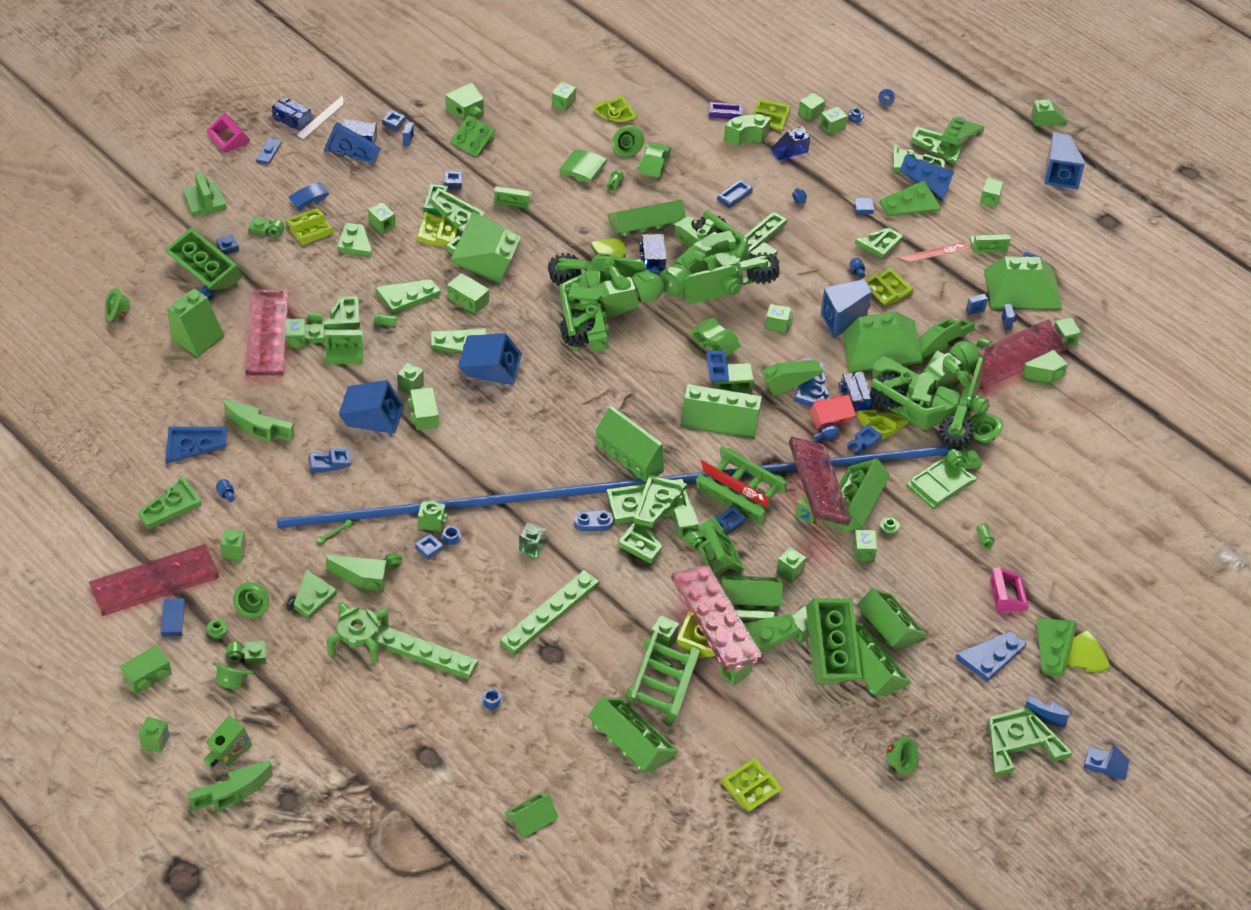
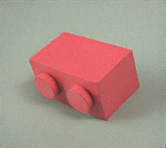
M835 395L826 401L825 399H819L810 408L816 430H820L828 425L836 426L851 422L856 416L849 395Z

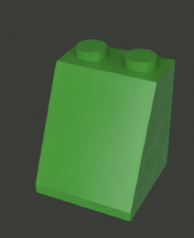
M196 289L191 290L167 308L171 339L195 356L199 357L224 338V333L208 298Z

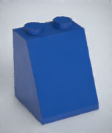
M1053 132L1047 156L1044 184L1078 189L1085 161L1071 135Z
M865 279L824 287L820 313L833 338L841 335L857 318L867 316L868 309H870L872 288L868 286Z
M506 333L468 335L463 345V352L458 367L470 378L514 385L522 352Z
M388 380L348 386L344 395L339 416L347 427L393 434L396 433L404 405Z

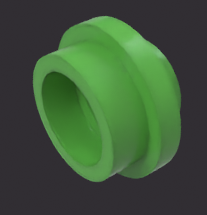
M886 517L880 522L881 531L885 535L892 536L899 530L900 524L895 518Z
M396 552L385 555L386 558L383 559L386 560L387 569L402 565L401 560L403 558L402 555H397Z
M221 619L212 620L207 625V632L214 639L224 637L228 631L227 623Z

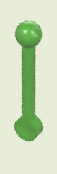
M346 520L345 524L324 537L319 536L317 543L320 545L324 544L325 540L346 527H351L352 521Z

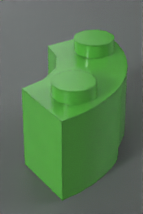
M762 114L735 117L725 124L724 140L736 146L748 141L761 143L769 134L771 118L765 117Z
M654 142L646 144L643 160L640 159L638 163L639 173L662 179L672 147Z
M715 318L704 320L689 331L702 348L707 347L711 351H725L726 357L741 347L738 337L734 334L733 330L724 329Z

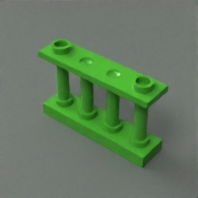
M720 447L722 460L717 465V469L723 471L729 463L738 467L732 477L739 480L747 472L754 476L748 485L753 489H756L759 483L763 481L770 485V488L764 494L770 499L777 490L784 494L787 492V482L783 477L774 475L741 457L731 448ZM701 474L698 476L696 485L699 491L729 508L733 505L743 516L761 526L765 522L766 516L763 505L759 503L752 504L747 500V496L743 494L736 495L731 491V487L717 484L715 482L716 479L711 476L705 477Z
M654 631L651 638L647 636L643 648L646 651L633 687L629 686L625 697L628 698L626 707L630 708L633 700L636 699L663 710L664 714H667L664 723L672 725L678 716L700 649L692 647L689 653L685 652L683 654L655 642L658 632ZM655 650L681 661V664L684 665L683 669L677 670L650 659L651 651ZM646 666L675 677V680L678 681L677 686H670L644 675ZM640 682L670 694L669 697H672V701L665 703L637 691Z

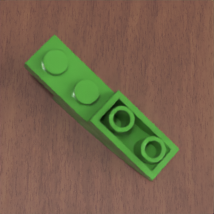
M947 318L931 327L918 339L922 359L935 354L936 351L941 352L947 349L948 342L953 341L955 338L966 336L968 333L975 331V323L964 319L956 321Z
M224 400L225 415L243 431L269 442L272 441L273 437L289 441L293 440L295 436L293 423L261 415V408L236 401Z
M271 761L258 762L252 766L237 768L232 772H228L229 780L219 781L213 785L203 788L199 787L187 792L191 810L213 805L216 812L249 797L273 776Z

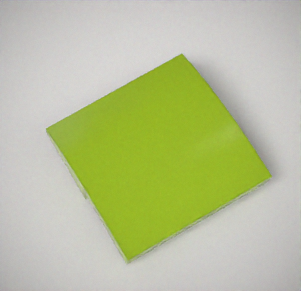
M758 98L752 115L762 114L765 117L771 118L770 128L783 131L791 105Z
M318 208L286 219L289 229L301 245L334 234L333 227L326 221L325 215Z
M424 212L416 241L447 246L455 239L457 228L443 215L438 217Z
M891 267L880 275L875 273L865 280L868 286L872 288V295L883 306L894 304L913 293V288Z
M756 758L748 761L720 781L734 799L748 812L783 789L771 772L766 773Z

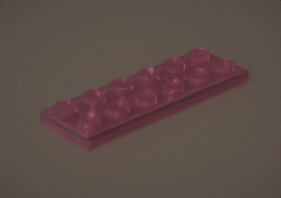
M252 290L245 365L246 376L284 374L288 290Z
M1049 319L979 350L980 357L984 358L980 389H985L1024 371L1025 363L1052 350L1059 355L1066 352L1069 347Z
M791 437L788 443L813 518L848 526L851 522V517L826 446Z
M206 544L89 581V585L101 615L105 616L219 578V572Z
M708 564L672 573L671 580L725 671L762 660L763 655Z

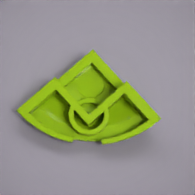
M623 95L609 102L606 99L592 107L597 115L607 121L622 123L637 119L635 112Z
M608 238L591 242V249L596 255L608 253L611 257L623 258V256H626V248L622 239Z
M877 410L856 412V416L864 427L869 424L881 434L882 440L896 434L909 422V419L889 412L887 414L877 413Z
M1088 630L1074 637L1067 667L1075 669V666L1086 668L1085 672H1101L1110 669V664L1103 650Z

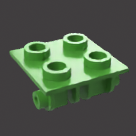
M468 115L450 143L477 157L486 143L494 141L493 133L495 129Z

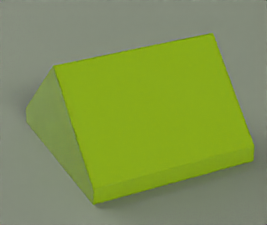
M690 608L676 641L686 653H689L692 647L700 649L697 659L715 656L728 623Z

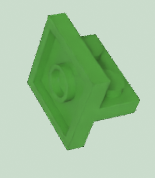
M202 172L195 173L196 186L183 189V195L192 217L227 209L217 181L209 183L208 179L204 178Z
M325 330V364H363L364 333L362 330Z
M712 525L706 528L705 531L709 539L700 544L698 548L710 576L715 579L730 568L738 574L745 569L732 539Z

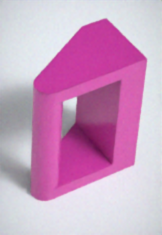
M226 113L207 129L209 136L224 153L241 147L250 141L248 136ZM230 128L235 135L227 143H224L217 132Z
M993 568L990 584L996 611L1028 610L1029 606L1022 576L1003 568ZM1004 583H1015L1019 600L1007 596Z

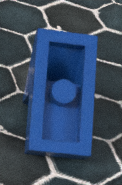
M1112 744L1110 752L1088 747L1084 768L1125 780L1129 760L1114 744Z

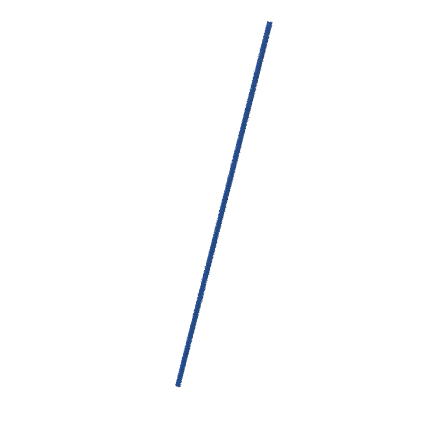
M945 445L944 447L936 446L762 465L759 467L772 474L850 466L873 459L886 462L947 455L952 450V447L948 450ZM738 468L726 469L723 472L733 476ZM704 472L662 476L661 478L669 480L683 479L684 483H695L700 474L705 477H709V475ZM745 472V473L742 475V477H750V476H752V475L748 474L747 472ZM642 479L435 502L444 504L445 510L605 493L607 489L646 484V482ZM421 503L278 518L277 528L419 513Z

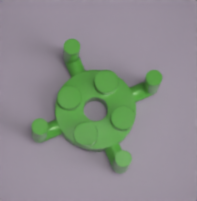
M339 602L337 605L339 618L337 633L329 636L326 640L328 655L333 656L336 654L335 642L342 640L352 648L366 644L370 649V661L373 663L378 662V646L373 639L378 635V620H380L381 625L389 626L388 610L381 609L373 613L368 609H365L366 611L359 610V608L349 609L344 602ZM355 624L362 625L359 629H355L352 626Z

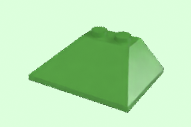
M472 212L450 261L499 285L521 236Z
M1003 257L984 269L991 309L1003 310L1004 304H1011L1013 310H1062L1055 271L1042 258Z
M896 311L859 317L843 332L849 375L873 371V364L883 356L900 363L902 366L923 363L915 320Z

